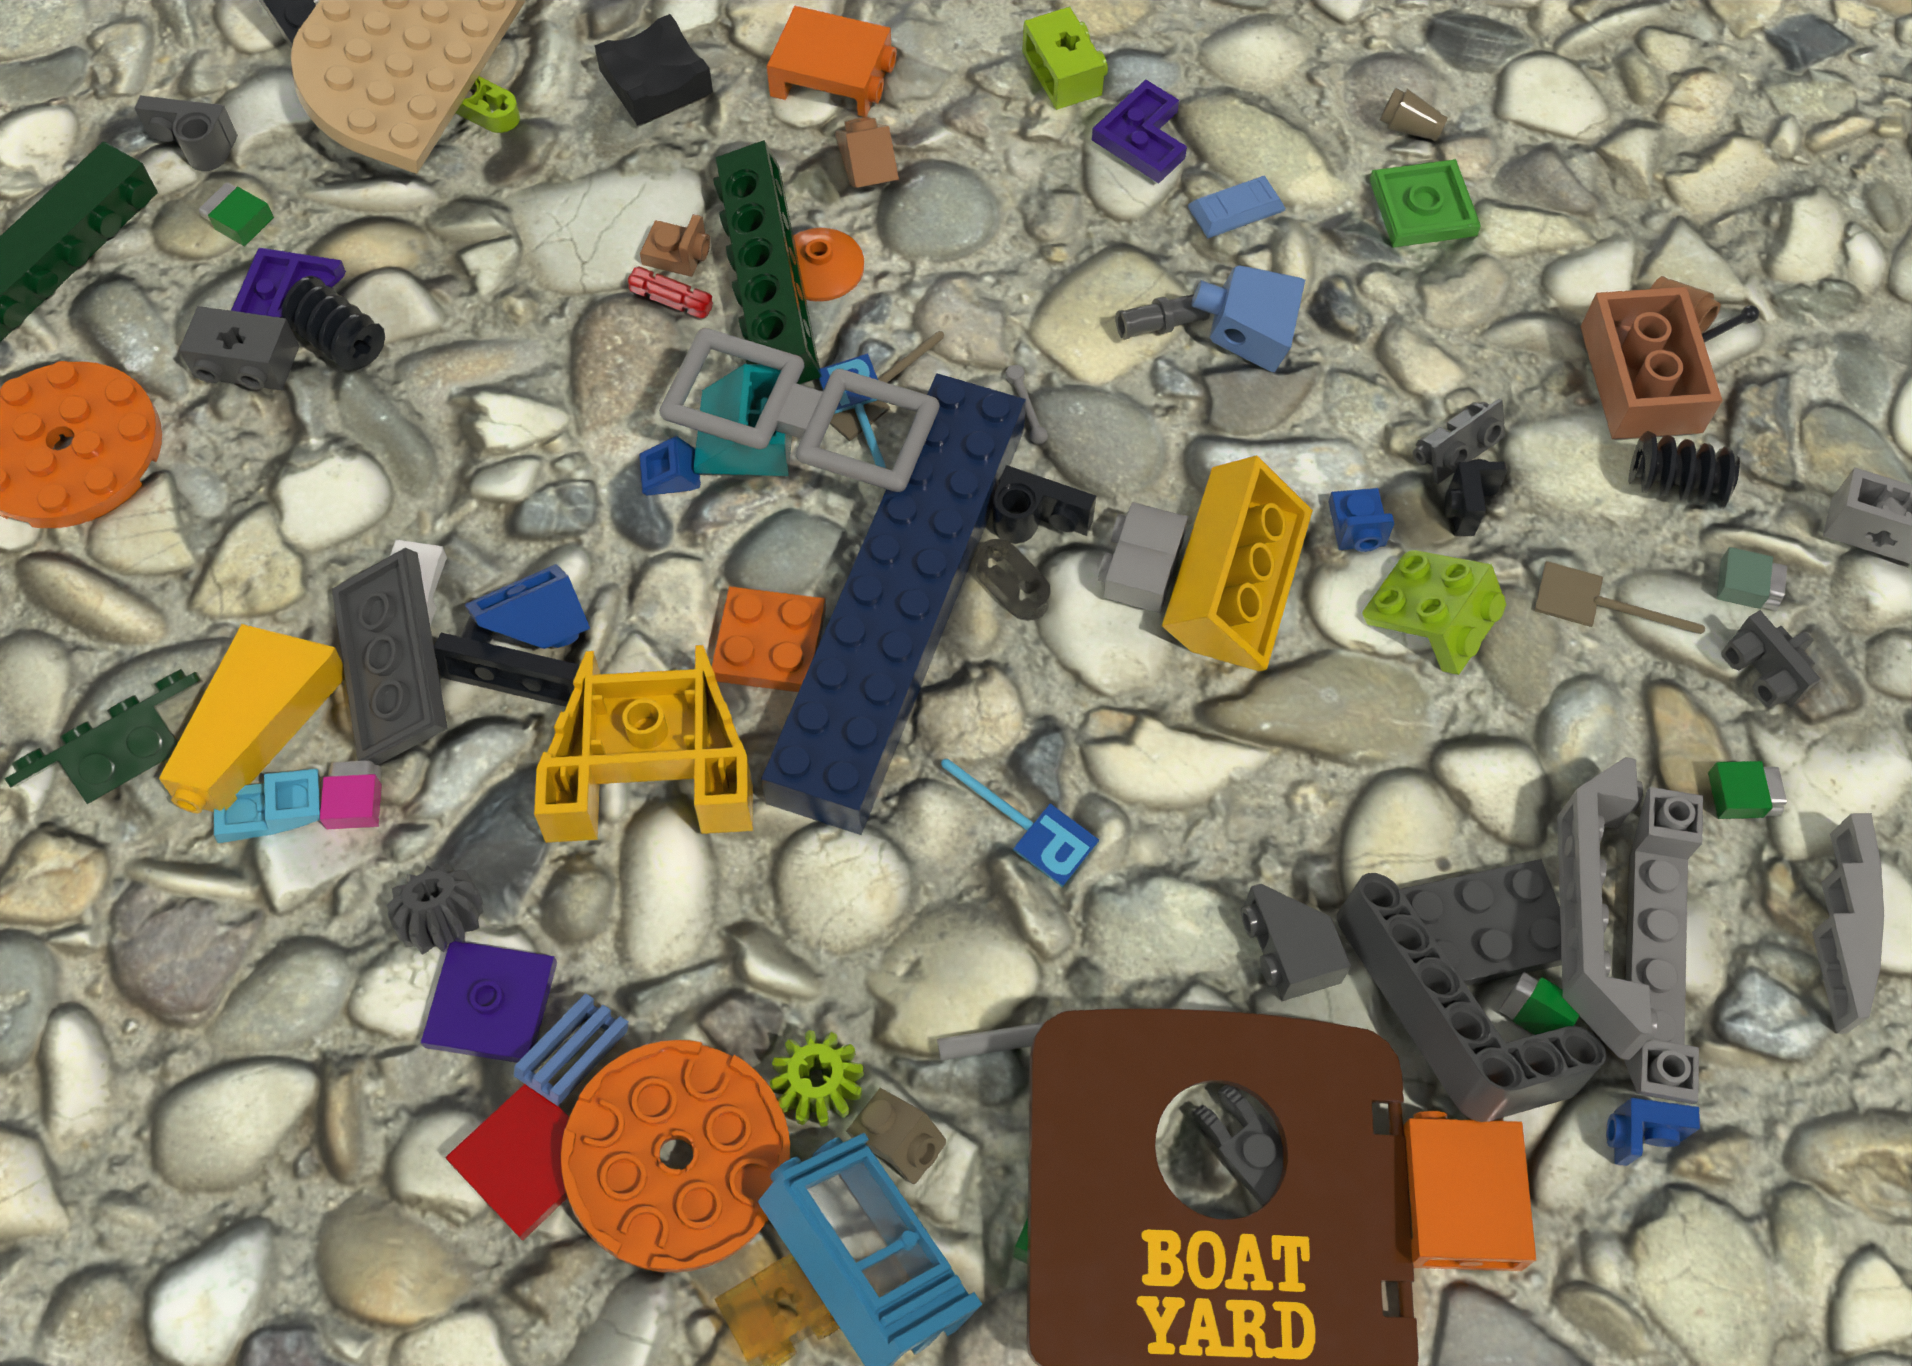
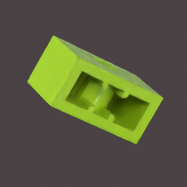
M1071 7L1024 20L1022 52L1056 110L1102 96L1104 76L1108 73L1106 58L1102 51L1095 49L1090 40L1086 24L1083 21H1078Z

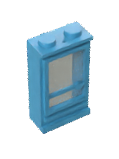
M862 1133L846 1142H842L840 1137H837L817 1149L812 1158L802 1162L799 1157H793L777 1167L770 1175L773 1183L758 1200V1203L865 1366H893L909 1350L914 1355L924 1350L943 1331L947 1336L955 1333L982 1306V1303L975 1292L970 1295L961 1284L962 1281L952 1271L951 1265L869 1146H866L869 1140L866 1134Z

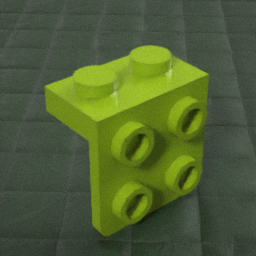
M1410 550L1398 561L1367 604L1362 615L1368 625L1428 638L1441 670L1459 675L1470 658L1476 655L1481 642L1494 623L1502 617L1507 604L1492 564Z

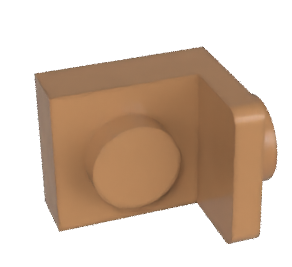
M693 214L687 227L655 220L640 252L642 265L692 277L699 260L704 261L707 258L710 248V236L705 234L703 216Z

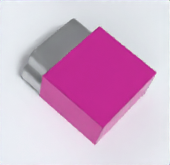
M372 761L331 763L328 777H323L320 821L327 830L379 827L382 789V768L379 765H375Z

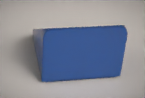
M675 436L640 453L642 493L649 496L692 491L700 488V474L694 473L696 449L678 436Z

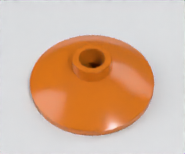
M812 228L793 235L806 300H834L849 293L860 282L864 273V256L860 246L853 238L841 231L830 228Z

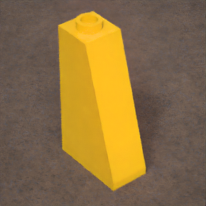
M241 624L159 777L172 796L171 801L179 808L191 813L198 814L203 809L214 812V809L221 811L224 807L227 811L237 800L235 795L245 785H250L343 682L345 678L343 663L336 648Z

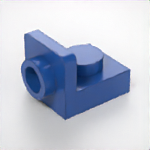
M1378 488L1331 492L1328 503L1339 550L1356 549L1360 552H1368L1387 545L1395 523L1392 514H1384Z
M1638 1098L1627 1100L1609 1116L1607 1123V1144L1609 1147L1614 1148L1615 1164L1628 1166L1641 1157L1643 1153V1137L1644 1142L1652 1146L1675 1147L1680 1145V1142L1700 1129L1699 1107Z

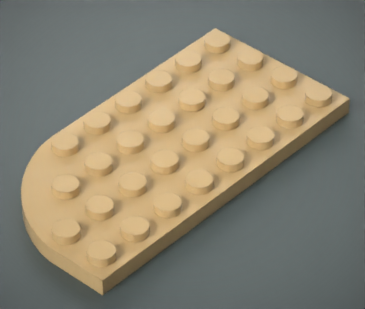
M320 0L298 30L292 45L291 67L295 91L299 101L312 121L326 135L340 145L356 153L417 174L526 0Z

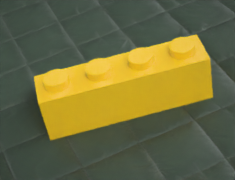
M1257 455L1212 467L1162 627L1193 653L1252 670L1265 671L1268 668L1313 510Z

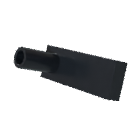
M471 616L460 637L440 633L434 645V651L441 678L559 706H567L574 690L573 681L579 669V664L490 644L496 632L478 626Z

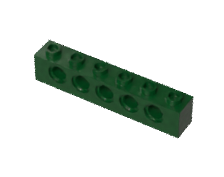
M763 140L715 157L719 176L714 177L713 182L720 201L724 203L725 210L719 212L723 229L731 241V244L726 246V254L732 269L737 274V280L732 281V288L738 304L743 307L744 315L738 318L742 335L745 340L800 356L804 361V369L797 384H802L822 376L781 171L767 143ZM746 360V364H758V363H755V362H751V361Z

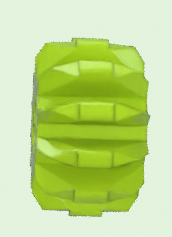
M808 1030L805 1033V1046L800 1047L792 1039H788L785 1043L786 1051L790 1058L774 1057L772 1066L780 1075L770 1080V1088L774 1093L783 1094L779 1099V1106L782 1108L783 1113L797 1107L795 1117L798 1124L804 1125L809 1120L811 1113L814 1112L817 1113L819 1125L825 1127L829 1124L827 1111L833 1109L839 1116L845 1118L849 1114V1107L844 1099L859 1100L861 1098L862 1089L854 1081L864 1076L863 1065L851 1062L856 1055L855 1048L851 1044L837 1049V1034L830 1032L826 1035L823 1043L819 1044L817 1043L815 1032ZM822 1070L824 1085L812 1087L810 1072Z

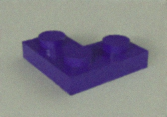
M1145 79L1092 128L1091 140L1159 184L1186 157L1187 146L1160 130L1178 112L1179 100Z

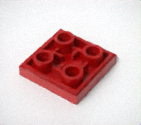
M526 1084L521 1086L445 1157L522 1241L567 1199L562 1177L561 1149L564 1130L566 1129L569 1116L559 1106Z

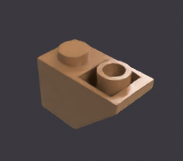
M870 117L844 121L845 130L835 131L850 186L859 188L899 180L889 126L877 124L876 118Z

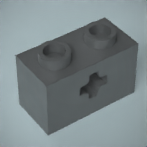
M197 306L179 352L194 378L204 382H226L240 384L254 390L268 388L282 391L300 346L286 318Z

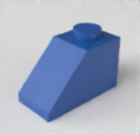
M557 564L465 604L468 613L478 626L543 649L550 646L553 648L567 646L579 638V633L590 629L569 576Z

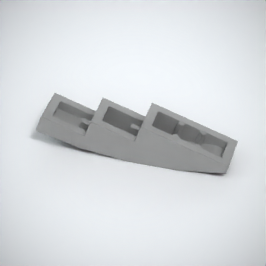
M1872 813L1850 814L1830 833L1838 867L1821 882L1829 918L1812 932L1836 1034H1847L1870 1017L1881 967L1884 901L1881 860Z

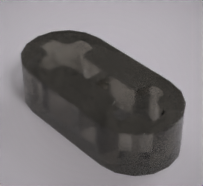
M990 539L982 543L975 555L976 576L980 582L1016 618L1030 621L1042 617L1047 612L1050 604L1051 590L1047 579L1007 540ZM992 558L996 562L1005 559V571L998 565L989 568V559ZM1020 588L1027 594L1036 591L1037 601L1034 602L1030 598H1025L1021 601L1019 599Z

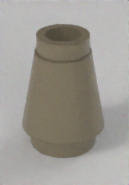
M1397 88L1394 89L1380 117V121L1389 124L1387 129L1426 139L1429 138L1437 141L1448 119L1447 116L1442 115L1441 112L1408 88L1405 92Z

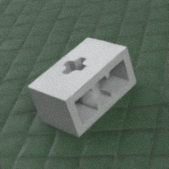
M1854 467L1831 498L1823 536L1912 564V485Z

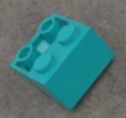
M743 364L702 390L700 411L755 428L781 370L760 364ZM698 431L694 473L789 476L792 436L774 431L766 448L755 449Z

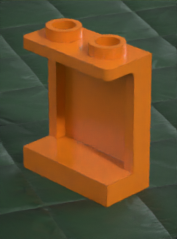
M794 6L767 64L770 96L786 100L792 85L795 84L854 98L857 101L858 116L867 117L872 104H878L881 99L885 73H891L895 66L897 49L891 46V28Z
M1441 1111L1418 1112L1413 1115V1118H1409L1403 1125V1132L1406 1139L1413 1238L1411 1239L1413 1267L1426 1269L1522 1271L1535 1262L1536 1251L1522 1122L1504 1121L1503 1118L1490 1122H1478L1470 1118L1469 1120H1450L1447 1113Z

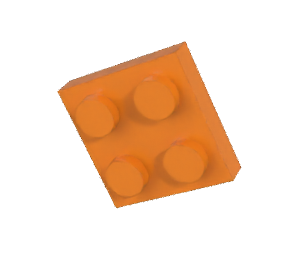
M729 586L712 662L716 681L799 692L820 643L826 613V599Z

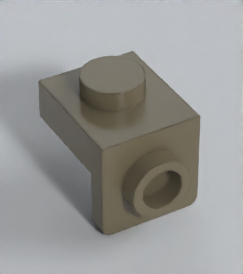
M882 1088L878 1089L846 1130L851 1138L865 1133L869 1139L866 1146H869L874 1154L891 1163L902 1177L912 1184H916L925 1171L936 1161L938 1154L946 1145V1138L925 1112Z

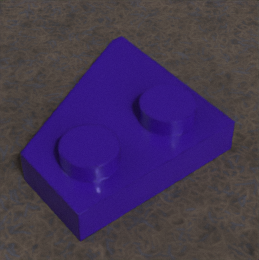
M258 248L231 311L283 318L282 307L287 292L296 282L307 276H316L325 285L333 287L345 276L346 270L341 260Z

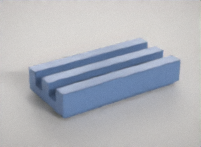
M585 993L515 1065L514 1077L559 1106L627 1033L629 1021L621 1016L614 1019L611 1017V1009L605 1005H602L600 1008L594 1005V998ZM587 1018L588 1020L581 1026V1028L535 1074L534 1071L559 1047V1045L584 1021V1019ZM600 1027L605 1030L599 1039L554 1086L548 1083L579 1052V1049Z

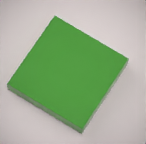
M1456 159L1372 170L1370 184L1393 248L1478 236L1481 225Z

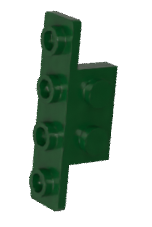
M182 669L166 676L154 684L159 692L140 702L136 695H133L108 709L107 711L112 718L93 729L89 721L61 735L60 739L64 743L62 747L47 755L44 754L41 748H38L12 763L16 772L6 777L5 781L10 788L18 786L60 762L85 802L89 804L170 758L178 741L158 712L157 707L203 682L202 678L197 672L186 676Z

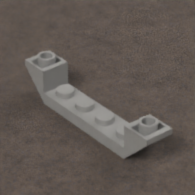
M1625 757L1578 787L1557 816L1563 998L1618 1058L1630 1060L1646 1042L1653 1039L1658 1019L1656 1010L1651 1008L1650 985L1608 977L1611 968V955L1608 951L1604 950V932L1608 924L1609 909L1606 904H1602V886L1606 877L1607 865L1606 861L1600 858V841L1603 836L1604 826L1618 829L1629 813L1638 809L1643 796L1642 782L1637 781L1636 759Z
M1650 787L1646 792L1629 857L1625 980L1650 985L1651 1008L1656 1010L1658 1020L1653 1039L1646 1042L1630 1060L1624 1059L1637 1094L1696 1104L1698 1102L1699 1047L1685 1045L1688 859L1702 845L1703 796Z

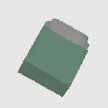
M1729 547L1721 558L1716 599L1757 609L1766 608L1777 611L1785 595L1787 566L1773 563V556Z

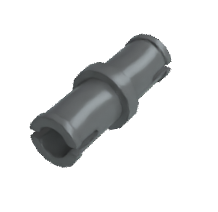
M1194 294L1170 300L1166 297H1158L1152 301V304L1128 310H1119L1116 312L1115 321L1120 337L1126 340L1130 337L1158 331L1160 334L1170 333L1175 326L1208 320L1210 313L1191 307Z

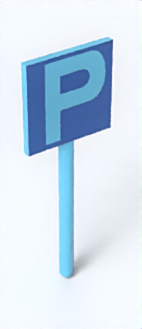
M868 353L820 368L822 377L819 378L823 390L831 373L836 369H844L878 380ZM845 390L834 414L852 408L855 409L875 465L887 469L863 407L864 404L877 400Z
M949 759L942 760L941 765L945 770L1027 830L1013 848V851L1061 887L1065 885L1099 842L1098 838L1051 803L1033 823Z

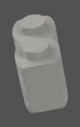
M1132 502L1127 516L1119 514L1111 542L1118 544L1114 554L1105 553L1098 575V581L1105 582L1104 598L1160 613L1184 542L1188 516Z

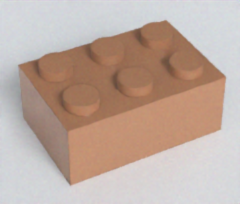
M1687 287L1596 293L1580 328L1611 438H1640L1647 431L1653 432L1656 436L1704 433L1723 400Z

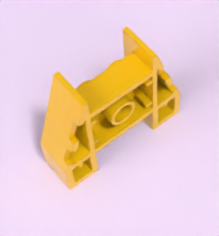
M695 645V669L601 674L594 651H586L574 678V690L564 712L560 711L554 725L555 735L548 751L542 753L536 768L534 816L545 842L598 840L600 784L694 779V807L701 834L753 831V783L747 754L734 727L731 714L717 684L704 646Z

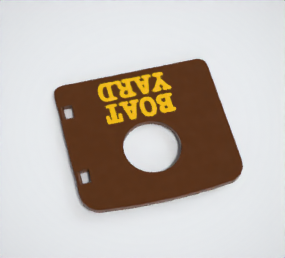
M1071 1010L1061 1012L1047 1020L1033 1038L1030 1052L1026 1344L1032 1361L1038 1366H1418L1417 1319L1414 1318L1412 1288L1414 1267L1411 1249L1412 1233L1408 1165L1402 1115V1103L1404 1102L1403 1078L1398 1056L1390 1044L1375 1032L1364 1028L1283 1016L1214 1010ZM1204 1083H1221L1237 1087L1256 1098L1273 1118L1283 1145L1282 1174L1272 1196L1254 1213L1237 1219H1215L1204 1216L1183 1204L1164 1181L1156 1157L1157 1127L1168 1104L1187 1088ZM1372 1103L1388 1104L1389 1135L1374 1134ZM1381 1282L1398 1283L1399 1317L1383 1316Z

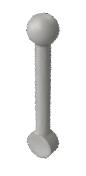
M1011 365L1007 368L1006 380L1010 384L1015 385L1020 398L1026 399L1025 414L1032 429L1030 440L1034 444L1041 445L1046 442L1048 433L1045 428L1040 427L1025 389L1023 367Z

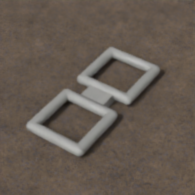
M702 328L698 331L660 407V416L664 420L755 449L766 448L774 431L801 438L796 450V457L801 463L894 492L905 490L940 407L935 397L844 369L834 370L824 390L819 391L797 384L804 369V361L798 355L709 328ZM711 349L781 370L755 428L683 406ZM845 390L917 412L893 470L819 448Z

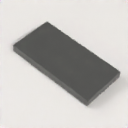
M405 547L332 588L357 761H372L375 765H379L448 729L418 553Z

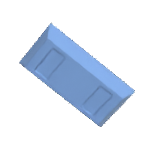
M1265 175L1201 197L1188 204V209L1207 239L1284 212L1286 209Z

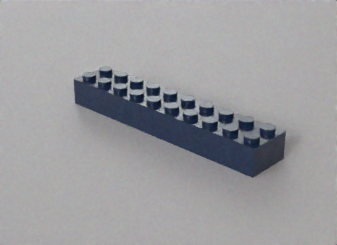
M936 373L927 395L935 397L940 407L908 485L901 492L886 489L761 777L766 804L862 835L992 512L994 495L999 485L1000 477L1006 465L1010 466L1024 432L1026 399Z

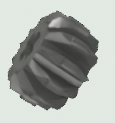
M448 863L434 871L427 865L422 874L417 876L407 874V884L392 888L393 899L387 904L389 910L388 917L398 939L404 943L406 948L416 947L421 954H424L434 946H437L444 953L447 945L454 941L465 943V932L479 929L478 919L484 912L482 908L483 901L473 879L468 876L466 870L455 871Z

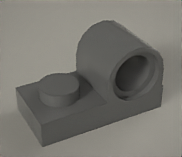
M140 95L134 108L150 139L178 142L188 164L198 171H211L223 165L238 136L224 105Z

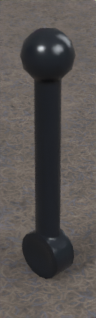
M1753 305L1745 306L1741 314L1703 333L1704 343L1744 322H1755L1759 318L1760 311Z

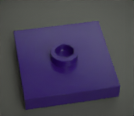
M454 941L450 943L421 1044L427 1049L518 1063L537 1043L557 960L554 956L466 942Z

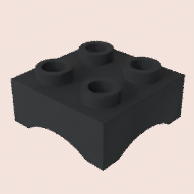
M671 14L658 18L650 27L633 37L616 41L606 40L594 45L600 72L637 126L713 93L710 68L703 58H700L690 47Z

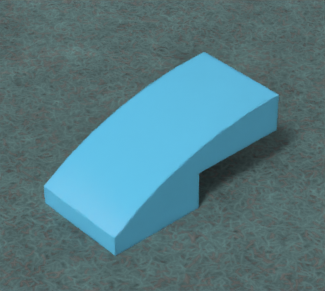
M318 769L264 774V783L245 785L235 795L237 800L227 811L225 807L221 811L214 809V836L217 843H225L273 835L320 820L321 807Z

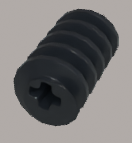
M304 277L296 282L287 292L282 307L283 318L287 319L293 331L297 332L306 341H309L316 349L321 350L329 359L334 360L342 369L349 371L361 369L372 363L379 356L385 341L384 328L379 323L374 324V321L368 314L362 313L356 305L349 304L344 296L338 295L332 287L325 285L319 277Z
M1647 431L1642 434L1635 447L1628 482L1631 484L1636 477L1641 478V491L1643 493H1647L1655 481L1660 482V495L1662 497H1666L1672 487L1677 485L1679 486V499L1682 501H1686L1692 490L1696 489L1698 490V502L1701 505H1705L1711 494L1715 493L1717 494L1718 508L1724 509L1731 499L1738 481L1740 457H1735L1733 450L1728 447L1719 449L1715 454L1714 447L1708 443L1700 445L1696 450L1694 442L1689 439L1681 441L1677 446L1675 438L1669 435L1662 437L1657 443L1656 434Z

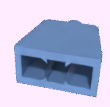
M1239 265L1232 269L1223 287L1200 280L1195 290L1191 307L1214 314L1209 336L1213 343L1275 373L1291 349L1305 279Z

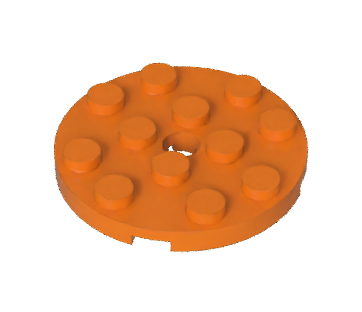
M59 361L6 381L0 389V516L5 519L10 517L28 522L34 528L70 527L92 521L109 513L135 494L142 486L139 479L147 470L150 462H157L162 445L161 421L155 406L144 389L126 373L116 368L93 362ZM64 434L65 437H74L68 447L61 450H53L55 444L61 440L59 435Z
M691 1040L660 1041L632 1049L617 1057L602 1068L585 1086L578 1096L579 1099L570 1114L566 1129L564 1130L561 1149L562 1177L569 1204L577 1220L587 1234L606 1252L621 1261L642 1269L673 1273L694 1271L719 1263L737 1253L752 1241L769 1221L758 1200L773 1183L770 1179L771 1173L790 1159V1139L786 1119L782 1108L779 1106L780 1103L770 1086L754 1068L741 1058L702 1045L703 1042ZM675 1139L683 1140L691 1147L693 1159L686 1168L682 1170L671 1169L661 1162L660 1150L668 1141Z

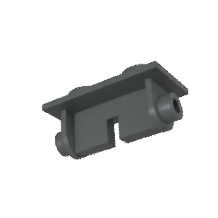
M1499 398L1490 405L1486 402H1473L1467 406V409L1447 422V430L1439 427L1427 437L1417 441L1416 448L1412 452L1413 457L1421 465L1428 463L1433 466L1435 483L1439 484L1455 473L1459 462L1473 460L1505 437L1503 400Z

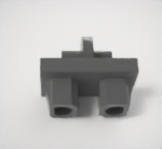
M1761 610L1747 618L1735 636L1721 651L1722 658L1732 669L1740 671L1752 664L1758 670L1762 677L1758 678L1752 687L1754 695L1767 708L1783 702L1790 708L1801 702L1805 698L1804 695L1821 679L1811 668L1815 665V662L1804 651L1814 641L1810 634L1805 631L1792 638L1783 626L1776 628Z

